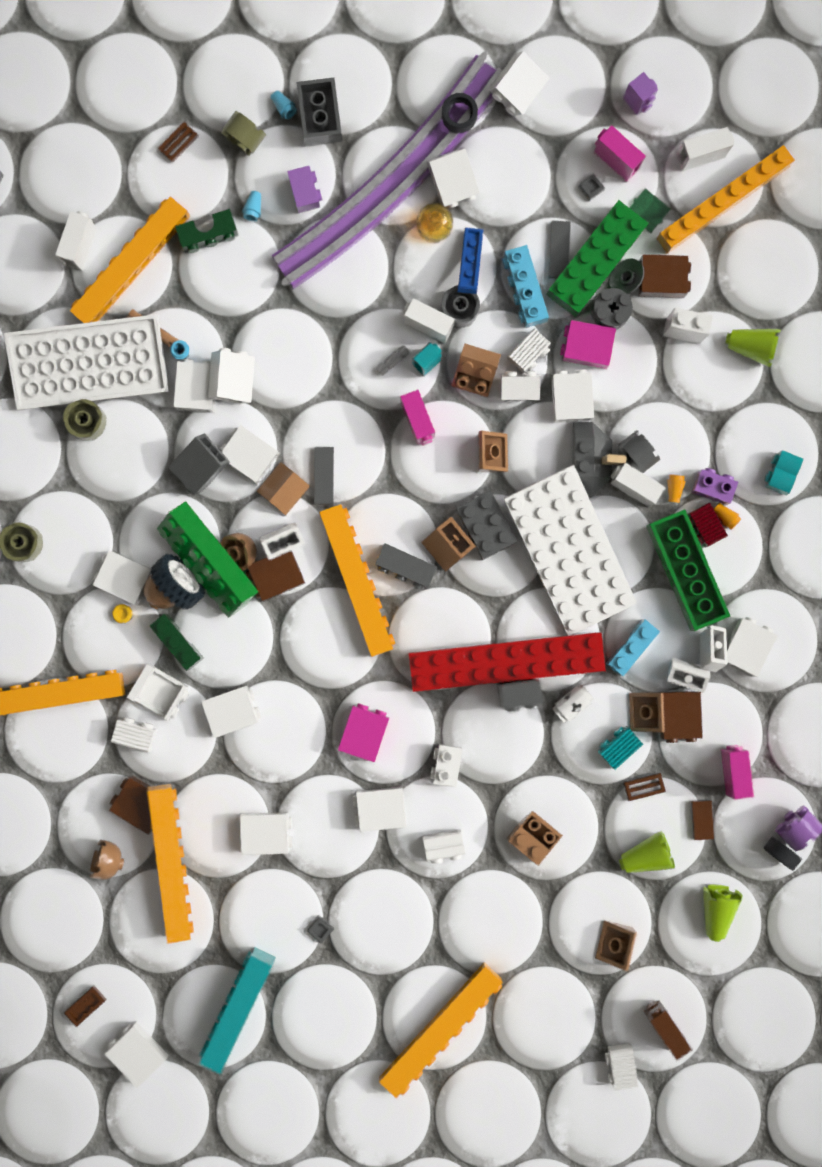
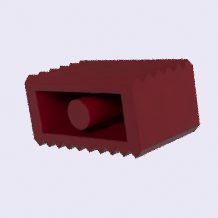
M710 502L688 513L691 524L697 533L696 536L699 543L704 548L728 536Z

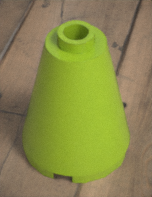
M732 329L731 333H727L725 344H728V349L767 367H771L772 363H769V359H774L779 339L775 335L776 333L780 334L781 329Z
M662 831L655 833L621 854L622 859H619L621 869L626 870L627 873L675 868L673 857L670 858L671 850Z
M710 884L708 888L704 887L706 935L710 940L720 942L726 938L743 899L742 893L735 889V892L729 891L728 886Z

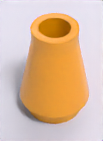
M669 474V479H667L669 502L680 503L686 483L684 481L685 476Z
M721 503L714 508L715 513L725 528L732 530L741 521L738 513Z

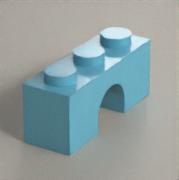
M642 619L630 633L627 641L614 652L605 664L620 676H624L660 631L646 619Z

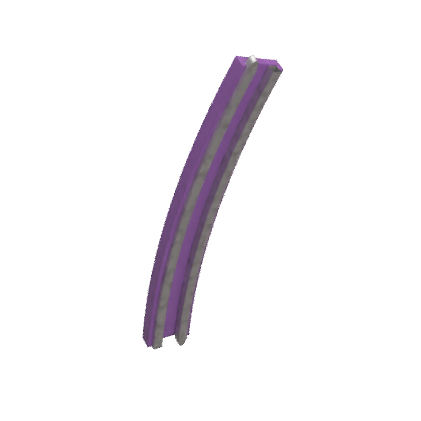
M487 51L482 52L479 56L475 55L461 77L431 115L371 178L323 219L272 255V258L285 276L282 280L283 286L291 285L295 289L353 247L386 219L431 175L426 161L447 154L458 145L467 132L454 133L446 128L442 121V106L450 95L465 93L475 100L478 107L477 120L494 99L489 88L503 71L499 67L496 70L486 63ZM456 103L449 108L448 115L453 122L464 123L469 120L471 111L466 104Z

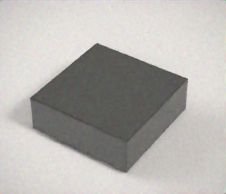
M594 173L578 185V188L589 201L605 190V187Z
M319 916L307 929V932L322 944L334 930V927L323 917Z

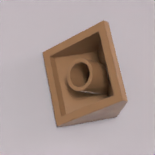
M489 431L478 432V473L508 472L507 434Z
M280 462L257 492L284 515H287L310 486L295 472Z
M629 693L630 730L636 732H665L663 693Z
M604 921L595 958L628 971L637 936L635 929L630 926Z

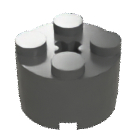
M458 285L444 293L441 312L455 319L454 327H468L476 320L480 308V300L477 294L458 292ZM459 303L463 304L462 309H458Z
M617 288L603 290L596 298L591 310V315L596 325L616 328V330L624 326L633 310L631 297L623 290ZM610 307H613L614 313L610 312Z
M638 430L618 444V454L625 455L630 465L641 473H645L661 460L659 455L655 457L653 454L655 451L654 447L643 434L639 435Z

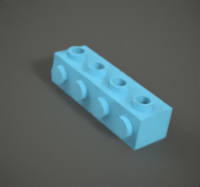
M524 245L505 251L502 263L504 269H508L510 275L507 276L510 287L514 288L515 294H513L515 305H519L520 308L518 316L521 324L524 323L525 328L547 322L549 316L528 246Z

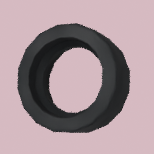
M455 93L444 101L442 121L448 130L454 133H464L475 125L478 107L470 95ZM456 103L466 104L470 108L471 116L467 122H453L448 115L449 108Z
M771 837L763 847L766 852L792 871L802 861L800 856L774 837Z

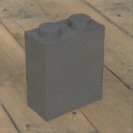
M204 433L196 436L171 463L169 468L173 475L185 485L186 489L193 495L204 491L230 461Z

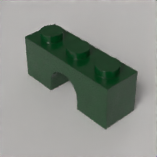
M227 209L212 214L214 225L208 232L199 231L193 220L175 226L184 252L195 253L199 251V248L205 246L208 248L217 245V242H229L234 240L236 236H239L231 210Z
M163 614L149 626L186 671L191 670L204 659L196 647L183 636L179 630L180 628L168 614Z

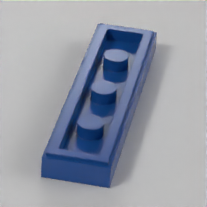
M465 227L458 292L477 294L484 229Z

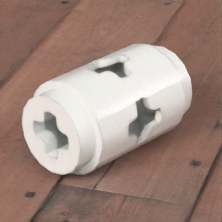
M581 684L579 687H574L555 703L556 706L552 709L564 723L570 722L591 705V701L594 698Z

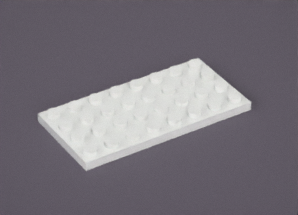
M158 314L4 333L17 410L70 404L80 399L95 401L169 391Z
M574 465L503 498L567 636L574 635L637 604Z

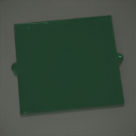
M646 188L638 198L633 200L634 203L630 206L631 210L649 223L645 228L649 233H652L659 223H663V218L671 210V208Z

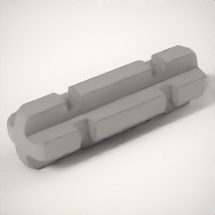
M404 345L401 346L398 352L395 351L384 360V363L378 365L376 369L379 374L385 375L388 369L391 370L402 361V358L408 356L410 353L408 348Z

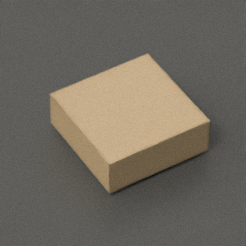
M608 454L602 457V464L620 466L626 463L625 455Z

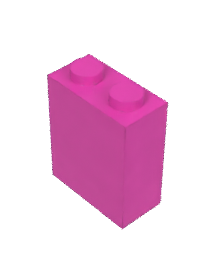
M611 125L607 130L604 128L597 136L598 140L595 142L594 153L628 182L640 169L646 155Z
M571 320L569 325H565L563 336L566 337V342L561 345L560 355H563L562 361L607 369L610 365L616 328Z
M419 389L400 396V403L417 445L421 443L424 446L433 442L435 430Z
M358 703L357 706L353 705L338 750L375 763L390 717L386 716L387 712L378 709L373 712L368 710L369 706Z
M727 745L726 749H721L726 796L733 799L754 798L749 750L743 749L742 746Z

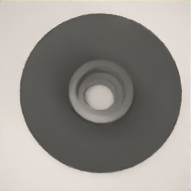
M632 258L621 261L611 273V288L623 290L627 294L634 292L643 281V265L638 260Z

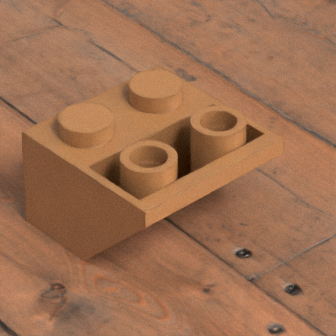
M465 343L452 386L488 397L501 354Z
M452 517L421 542L445 572L476 547Z
M532 810L517 824L507 837V840L539 866L563 835Z

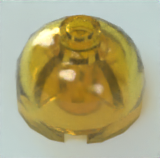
M431 203L424 206L418 213L416 228L422 239L427 242L438 243L450 236L453 231L454 220L446 206L444 207L440 203Z

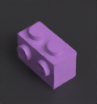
M645 72L628 84L623 99L636 115L641 112L646 113L653 106L652 103L655 101L658 91L657 84L653 79H649Z
M309 165L287 171L298 213L320 208L319 201H322L320 189L316 190L314 183L318 182L315 171L311 172Z
M710 468L698 471L691 493L724 505L731 504L738 485L734 477L723 474V476L715 474L716 471Z

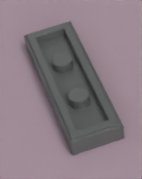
M552 220L549 278L557 279L569 264L571 221Z
M315 447L314 504L334 505V447Z

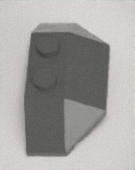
M573 422L572 465L575 466L586 493L591 498L612 478V465L602 464L603 456L612 455V439L593 422Z

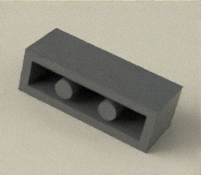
M386 543L375 564L379 566L377 570L386 574L390 571L396 574L395 578L406 582L408 579L414 582L412 586L421 590L424 587H429L437 569V566Z

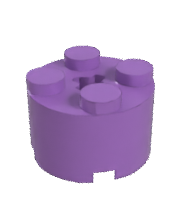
M803 805L796 812L789 811L784 816L785 821L775 829L779 836L797 852L807 847L808 844L806 842L810 839L814 841L820 835L822 824Z

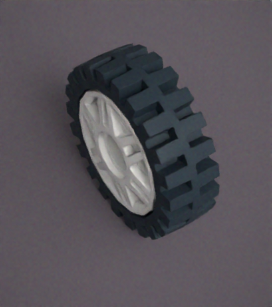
M166 554L151 567V577L155 580L154 584L159 586L158 590L163 592V596L165 598L168 597L171 603L174 602L175 606H180L182 609H191L204 597L205 588L197 582L193 573L185 567L183 561L179 560L178 556Z

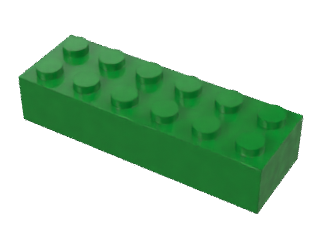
M618 200L553 283L546 295L576 318L649 223Z
M186 501L168 512L157 527L160 536L169 543L172 551L181 558L183 564L193 573L197 582L202 584L209 597L218 604L221 612L226 614L228 618L244 608L259 591Z
M684 509L646 525L690 631H697L730 617L728 608L686 510Z

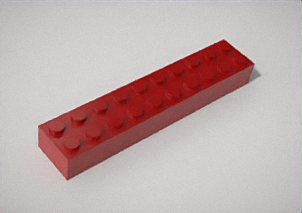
M601 632L409 653L413 692L606 671Z

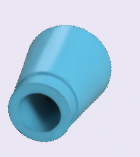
M279 90L271 95V99L281 117L290 119L296 114V104Z
M250 192L242 210L243 217L246 220L257 221L261 216L262 194L260 192Z
M182 340L175 341L170 348L171 355L176 359H187L189 356L188 344Z

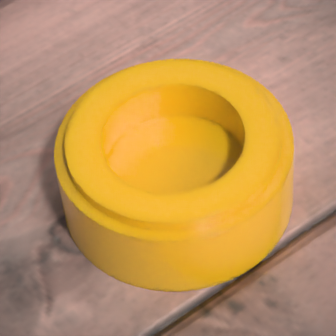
M119 604L113 609L112 616L118 623H127L132 619L133 612L128 605Z

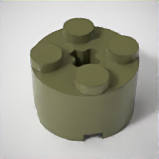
M236 110L221 132L233 145L236 144L248 156L255 152L266 136L263 130L257 129L255 123Z
M80 399L72 402L64 411L63 421L66 429L81 440H96L106 428L107 418L104 411L90 400ZM83 418H85V419L87 418L88 421H87V422H83L82 419H83Z
M20 522L12 523L6 526L0 533V548L4 556L10 560L18 562L33 561L42 551L43 536L31 525ZM19 540L24 541L23 545L18 543Z

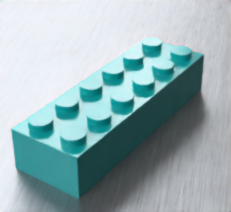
M256 947L253 952H248L242 964V967L245 969H240L233 983L236 985V988L232 986L225 1000V1003H228V1005L223 1004L216 1019L219 1023H214L207 1037L208 1039L199 1054L202 1057L200 1065L221 1074L273 966L275 956Z

